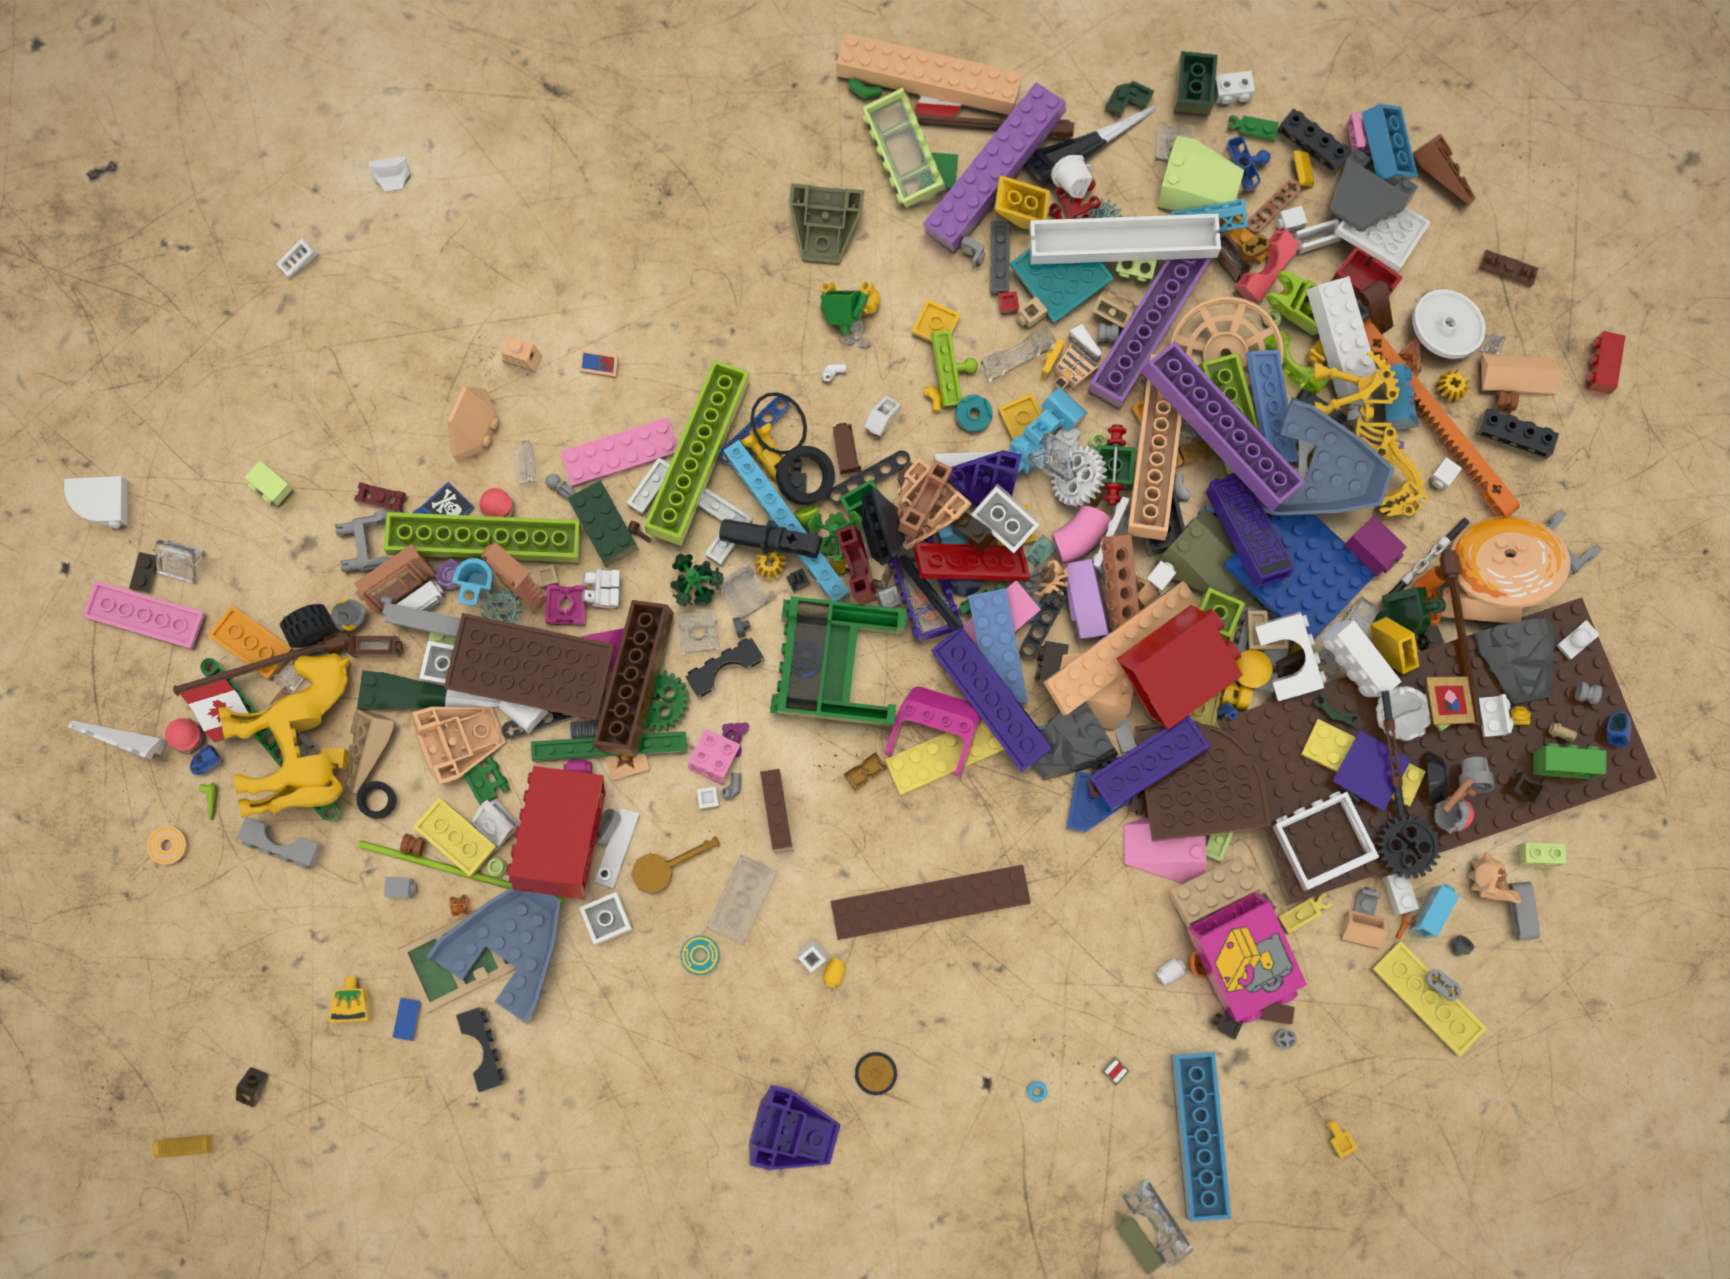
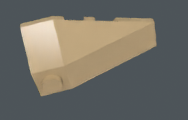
M356 709L350 733L354 734L353 745H349V752H351L352 757L351 761L347 764L346 789L353 793L359 791L390 739V735L394 730L393 720L372 712Z

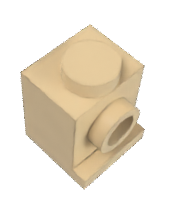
M1036 296L1018 309L1019 316L1017 319L1022 326L1027 325L1030 328L1042 318L1044 319L1048 310Z

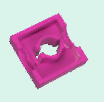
M547 585L546 624L585 625L586 602L582 601V592L587 590V587L585 585H575L573 587ZM566 596L572 602L571 607L566 609L567 615L560 608V604L563 600H566Z

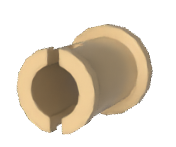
M1552 723L1549 729V734L1555 738L1557 736L1570 743L1575 740L1577 735L1575 730L1563 727L1561 723Z

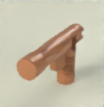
M1468 777L1442 808L1449 813L1454 805L1467 794L1474 797L1476 790L1471 787L1474 781Z

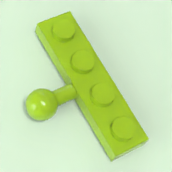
M951 330L935 331L931 333L942 404L943 407L955 406L962 399L958 371L965 370L966 372L973 373L978 368V362L974 358H968L963 363H956Z

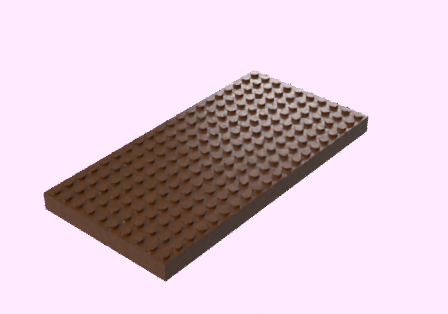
M1582 597L1522 617L1521 621L1535 618H1550L1555 635L1551 697L1515 705L1510 703L1509 717L1511 709L1517 706L1525 707L1531 713L1530 725H1513L1512 733L1508 735L1483 738L1481 726L1473 727L1471 723L1451 724L1441 732L1435 725L1430 723L1425 728V734L1421 737H1415L1410 741L1396 739L1397 752L1410 759V764L1426 771L1410 807L1404 806V816L1406 819L1408 815L1412 814L1413 820L1420 816V822L1427 820V827L1434 826L1431 832L1439 833L1435 836V840H1441L1437 847L1442 848L1436 854L1657 779L1599 637L1594 639L1571 660L1556 646L1586 620L1595 629ZM1474 634L1468 635L1467 642L1477 699L1505 694L1499 685L1500 682L1496 675L1489 670L1490 666L1487 661L1478 653ZM1458 639L1418 652L1419 667L1405 674L1392 668L1402 681L1396 687H1412L1423 694L1426 693L1424 678L1464 677ZM1348 676L1323 684V689L1281 701L1275 700L1239 712L1235 719H1229L1227 716L1218 721L1220 729L1235 737L1246 747L1262 774L1271 827L1261 828L1258 831L1286 906L1391 870V867L1383 868L1386 862H1379V859L1383 856L1378 854L1379 857L1303 891L1272 827L1277 824L1276 819L1285 815L1288 818L1295 816L1294 811L1303 807L1305 810L1312 808V803L1320 799L1326 802L1330 800L1329 795L1338 792L1340 789L1339 784L1332 781L1337 772L1301 755L1317 719L1354 737L1361 730L1388 746L1387 736L1377 722L1376 707L1380 697H1366L1362 695L1358 689L1359 686ZM1580 682H1586L1589 686L1599 685L1602 687V695L1597 705L1590 704L1586 700L1581 702L1575 699L1576 689ZM1323 694L1327 699L1326 703L1334 711L1340 714H1358L1360 718L1352 717L1351 721L1359 725L1357 727H1350L1342 721L1330 720L1329 716L1321 708L1313 705L1312 700L1315 699L1317 703L1322 704V699L1318 695ZM1616 712H1625L1631 719L1630 742L1625 747H1616L1609 744L1606 736L1609 718ZM1552 723H1561V726L1575 730L1577 732L1575 740L1570 743L1557 736L1555 738L1549 734L1550 726ZM1391 742V749L1394 750L1393 742ZM1549 743L1559 744V747L1567 748V745H1578L1579 749L1596 746L1599 747V750H1606V774L1594 779L1533 775V752L1540 749L1541 746H1547ZM1427 751L1441 757L1446 764L1447 794L1438 803L1447 800L1449 796L1452 797L1460 787L1459 776L1462 774L1461 761L1463 759L1484 757L1488 760L1489 770L1494 776L1495 788L1486 793L1476 794L1474 797L1467 794L1463 798L1472 805L1474 818L1471 824L1460 832H1452L1450 834L1435 823L1434 814L1437 803L1430 806ZM1518 772L1524 773L1536 784L1546 787L1542 798L1537 804L1523 801L1509 789ZM1364 799L1357 803L1355 802L1354 807L1377 852L1381 850V847L1375 846L1376 843L1381 842L1377 836L1383 835L1380 829H1388L1385 823L1388 821L1392 823V818L1394 817L1399 820V816H1401L1397 815L1396 801L1390 799L1384 811ZM1340 802L1282 828L1307 880L1365 854ZM1406 828V836L1412 838V830L1410 828ZM1392 841L1391 848L1397 851L1399 847L1398 843L1396 841ZM1408 843L1406 849L1410 850L1411 844ZM1420 843L1419 850L1425 853L1426 846ZM1405 856V863H1412V859L1409 856Z

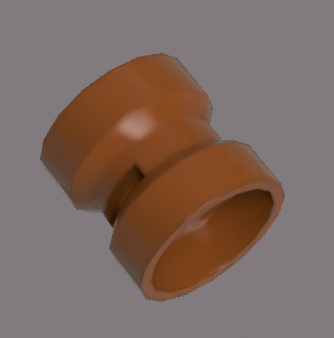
M1498 390L1494 401L1495 409L1502 410L1507 408L1509 411H1516L1519 394L1515 392L1508 394L1505 391Z
M406 833L401 841L400 852L405 854L412 853L416 857H421L426 839L422 837L416 839L411 834Z

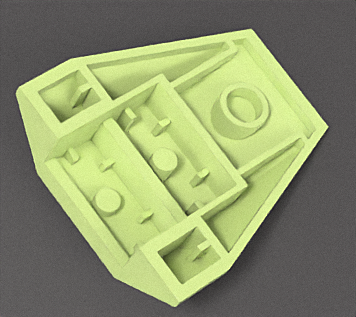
M1177 135L1169 158L1157 207L1178 211L1234 201L1238 195L1244 170L1196 139Z

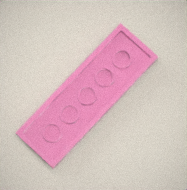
M667 417L563 450L561 454L573 488L655 462L658 458L664 459L674 456L678 445Z
M95 581L82 617L193 649L205 613Z

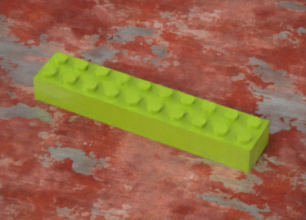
M717 360L713 361L645 522L646 534L682 546L749 384L750 377L748 371Z
M387 512L384 551L387 555H396L413 544L418 554H421L423 557L483 559L481 556L484 549L496 542L515 560L579 563L581 523L580 520Z

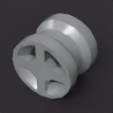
M1280 1029L1275 1033L1274 1041L1279 1048L1290 1049L1295 1046L1297 1037L1290 1029Z

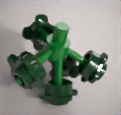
M678 554L675 563L672 564V568L674 570L678 569L681 572L686 571L687 573L686 577L679 575L677 580L670 583L671 588L678 592L677 595H672L677 599L676 603L679 606L686 607L687 604L693 606L691 602L692 596L688 594L692 589V585L697 587L694 603H710L711 597L715 593L714 590H709L705 586L701 587L699 582L702 583L705 580H709L710 586H716V590H718L719 584H722L724 580L723 573L719 572V567H716V571H713L710 568V562L704 561L703 564L695 565L693 569H690L693 556L691 554Z

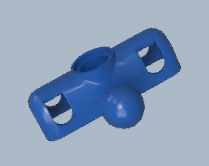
M1237 136L1229 139L1226 148L1229 150L1231 161L1244 170L1241 181L1243 189L1245 191L1256 189L1261 179L1254 163L1267 164L1271 158L1270 153L1266 150H1261L1257 155L1251 156L1243 137ZM1243 143L1244 150L1240 152L1238 146ZM1242 162L1246 164V166H1241L1239 163ZM1257 176L1258 182L1253 184L1252 178Z

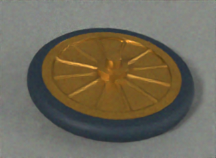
M880 1052L868 1053L857 1063L855 1079L858 1086L864 1092L870 1095H882L894 1086L897 1079V1068L893 1060L886 1054Z

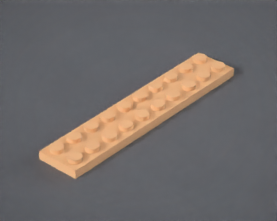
M1184 581L1174 585L1043 682L1063 716L1068 715L1124 673L1116 658L1188 606L1193 605L1199 608V603Z

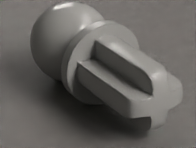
M549 474L546 477V485L551 489L557 488V494L560 493L568 498L577 493L567 485L566 481L561 482L557 474Z

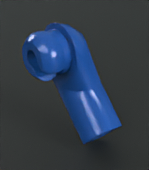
M1229 702L1217 708V714L1221 718H1225L1226 714L1229 719L1237 717L1236 710Z

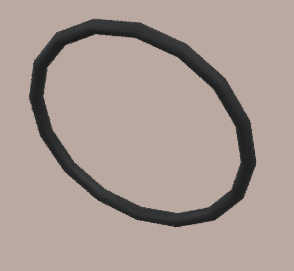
M779 392L766 393L757 399L752 407L750 421L753 433L759 443L768 451L779 455L787 454L791 450L800 447L806 439L807 432L805 415L800 406L791 397ZM769 396H779L787 399L797 408L801 415L803 423L802 438L798 445L790 450L779 451L771 448L761 439L756 431L754 421L755 410L760 401Z

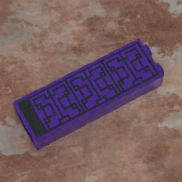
M1231 474L1224 479L1212 480L1205 493L1255 587L1289 578L1295 566L1257 496L1236 474Z

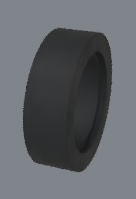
M800 446L782 457L777 466L776 481L782 494L790 501L803 505L812 504L824 498L831 491L835 481V469L829 456L822 450L813 446ZM805 457L812 459L819 465L822 471V483L813 493L798 491L789 480L790 465L797 458Z

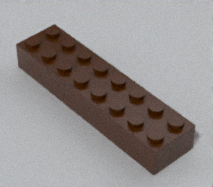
M631 601L593 743L600 752L633 757L638 755L674 612L668 604Z

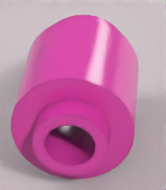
M568 760L567 764H564L563 770L592 773V762H587V760Z

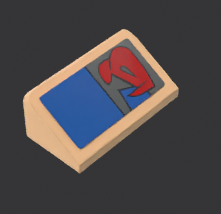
M581 350L579 372L616 377L619 358L613 354Z

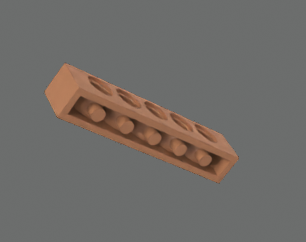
M1131 534L1101 537L1111 632L1139 612Z

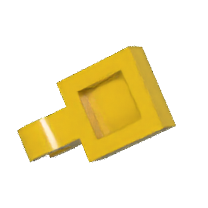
M1333 1120L1326 1123L1334 1136L1329 1141L1339 1158H1343L1358 1149L1348 1130L1342 1132L1338 1123Z

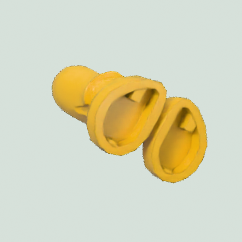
M767 423L758 429L757 432L768 446L778 450L777 444H774L770 436L772 426L770 423ZM754 433L740 441L744 447H749L755 453L756 458L763 464L768 475L776 481L774 465L779 464L783 455L776 454L767 449L763 450Z

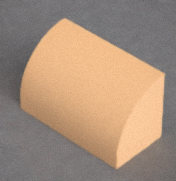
M1349 910L1343 926L1342 940L1381 949L1388 934V919Z

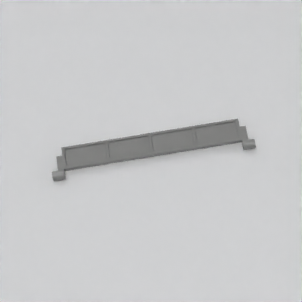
M382 595L381 602L385 603L382 614L387 615L386 623L453 637L457 636L461 618L392 604V596Z

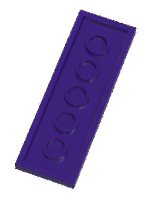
M1188 715L1169 730L1165 728L1090 776L1089 779L1112 811L1209 749L1210 744Z

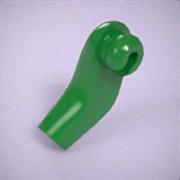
M851 78L848 81V87L862 98L867 99L882 95L881 86L867 87L857 78Z

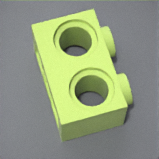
M1157 260L1131 261L1132 267L1130 269H1124L1122 261L1117 262L1115 272H1119L1118 276L1129 278L1130 275L1137 276L1136 280L1147 282L1148 279L1152 280ZM1142 263H1147L1150 266V271L1146 274L1140 271Z
M1526 842L1518 845L1519 864L1553 866L1566 864L1565 844Z

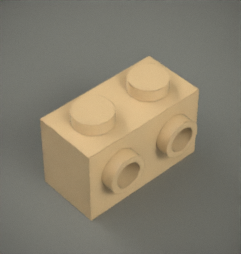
M1105 289L1100 294L1092 311L1125 328L1138 306L1132 300L1118 296L1117 292Z

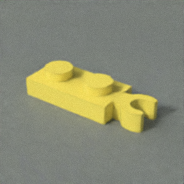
M1319 895L1316 902L1311 897L1278 916L1277 918L1285 932L1290 934L1321 916L1322 913L1319 909H1328L1332 906V903L1327 905L1322 903V899L1327 895Z

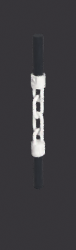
M1463 518L1446 536H1443L1432 547L1431 552L1425 558L1419 560L1414 565L1413 570L1410 573H1406L1388 594L1402 591L1405 587H1408L1414 581L1413 577L1423 572L1428 567L1429 561L1435 555L1443 552L1451 544V541L1469 524V521ZM1437 546L1441 548L1438 552L1435 550ZM1421 562H1423V564L1425 565L1420 570L1416 568Z

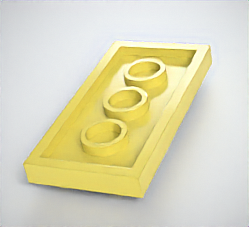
M438 798L413 826L415 830L469 877H472L498 848L441 798Z

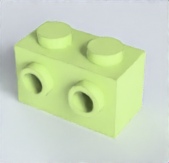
M261 461L245 476L249 481L248 486L255 492L261 491L263 493L261 497L269 504L274 502L278 506L293 490Z

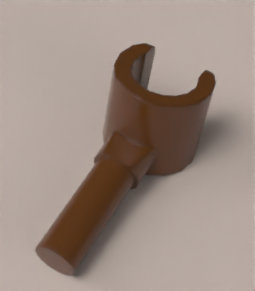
M633 520L630 521L628 526L630 533L637 534L647 542H650L651 538L638 530L640 524Z

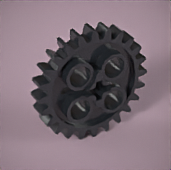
M1412 814L1408 815L1406 819L1404 815H1401L1399 820L1394 817L1392 818V823L1389 821L1385 823L1388 829H1380L1383 835H1378L1377 838L1381 842L1376 843L1375 846L1381 847V850L1377 851V854H1382L1383 856L1379 859V862H1386L1383 867L1384 869L1391 867L1390 874L1397 871L1398 878L1404 874L1405 879H1410L1412 874V877L1417 879L1418 873L1423 877L1426 875L1425 870L1432 872L1431 866L1438 865L1434 859L1441 858L1440 855L1436 854L1437 851L1442 850V848L1437 847L1441 840H1435V836L1439 833L1431 832L1434 826L1427 827V820L1420 822V816L1413 820ZM1406 828H1410L1412 830V838L1406 836ZM1392 841H1396L1398 843L1399 847L1397 851L1391 848ZM1408 843L1411 844L1410 850L1406 849ZM1420 843L1426 846L1425 853L1419 850ZM1405 856H1409L1412 859L1411 866L1406 865L1404 861Z

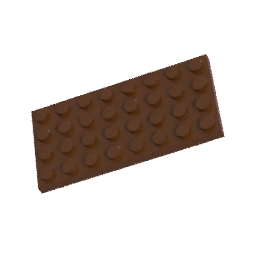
M462 613L444 689L598 721L615 645Z

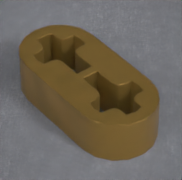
M1257 235L1242 244L1238 250V255L1245 261L1253 260L1266 252L1270 246V241L1266 236Z

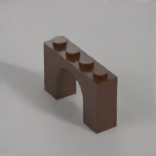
M780 769L761 771L760 775L772 850L774 854L794 851Z

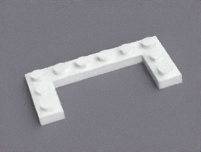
M658 458L628 500L627 505L643 515L657 496L670 464ZM705 488L698 507L721 522L724 519L747 523L752 522L753 518ZM718 534L706 551L705 556L722 565L736 544L721 541Z

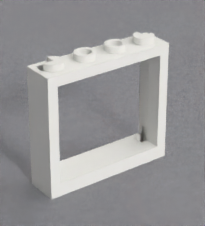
M1338 791L1329 795L1330 800L1326 802L1320 799L1312 803V808L1305 810L1304 807L1294 811L1295 816L1288 818L1285 815L1276 819L1277 824L1272 826L1303 891L1379 857L1347 792L1341 794ZM1340 802L1365 854L1307 880L1282 828Z

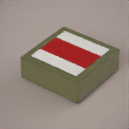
M1114 1057L1101 1072L1117 1086L1130 1071Z

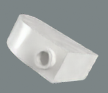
M122 476L64 479V491L67 502L78 515L93 524L110 528H120L121 525H127L128 481Z

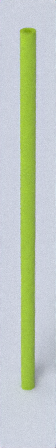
M362 840L358 843V848L502 888H512V884L507 880L478 872L469 877L459 867L424 857H416L409 853L405 854L395 849ZM556 896L561 899L560 904L565 903L566 897Z

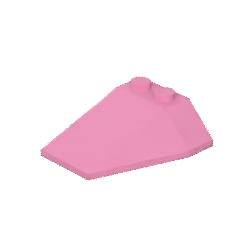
M1148 817L1124 824V864L1184 884L1205 874L1206 835L1152 842Z

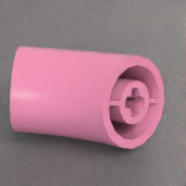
M1082 506L1067 524L1052 531L1054 545L1062 565L1072 563L1083 557L1101 541V537H1104L1108 531V524L1111 520L1107 514L1094 507Z

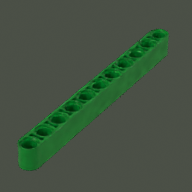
M213 658L204 659L200 665V669L206 677L227 671L220 662ZM215 664V669L209 672V667ZM234 678L227 680L232 688L239 693L245 707L251 708L250 713L261 712ZM265 728L254 733L253 735L281 768L283 759L279 757L281 751L275 738L272 744H268L267 741L273 735L271 730ZM335 801L322 807H313L324 820L329 822H337L342 816V810ZM330 808H334L335 813L332 817L327 816V812Z

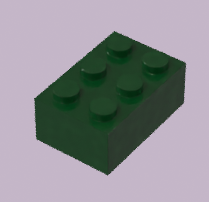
M1181 51L1177 68L1174 111L1210 115L1214 104L1218 55Z

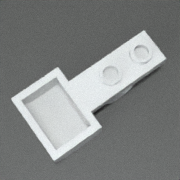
M501 701L499 705L500 710L528 734L548 714L547 710Z

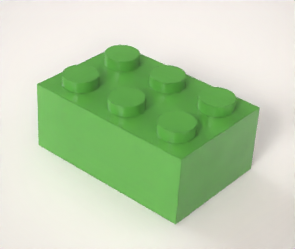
M1549 743L1547 746H1541L1540 749L1533 752V775L1594 779L1606 774V750H1599V747L1596 746L1579 749L1578 745H1567V748L1559 747V744Z

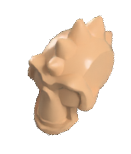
M1485 852L1482 860L1472 861L1475 870L1467 874L1468 878L1475 881L1471 890L1480 891L1482 898L1486 897L1494 901L1504 900L1516 904L1521 903L1519 893L1515 890H1509L1507 883L1508 874H1506V868L1500 861L1494 859L1488 852Z

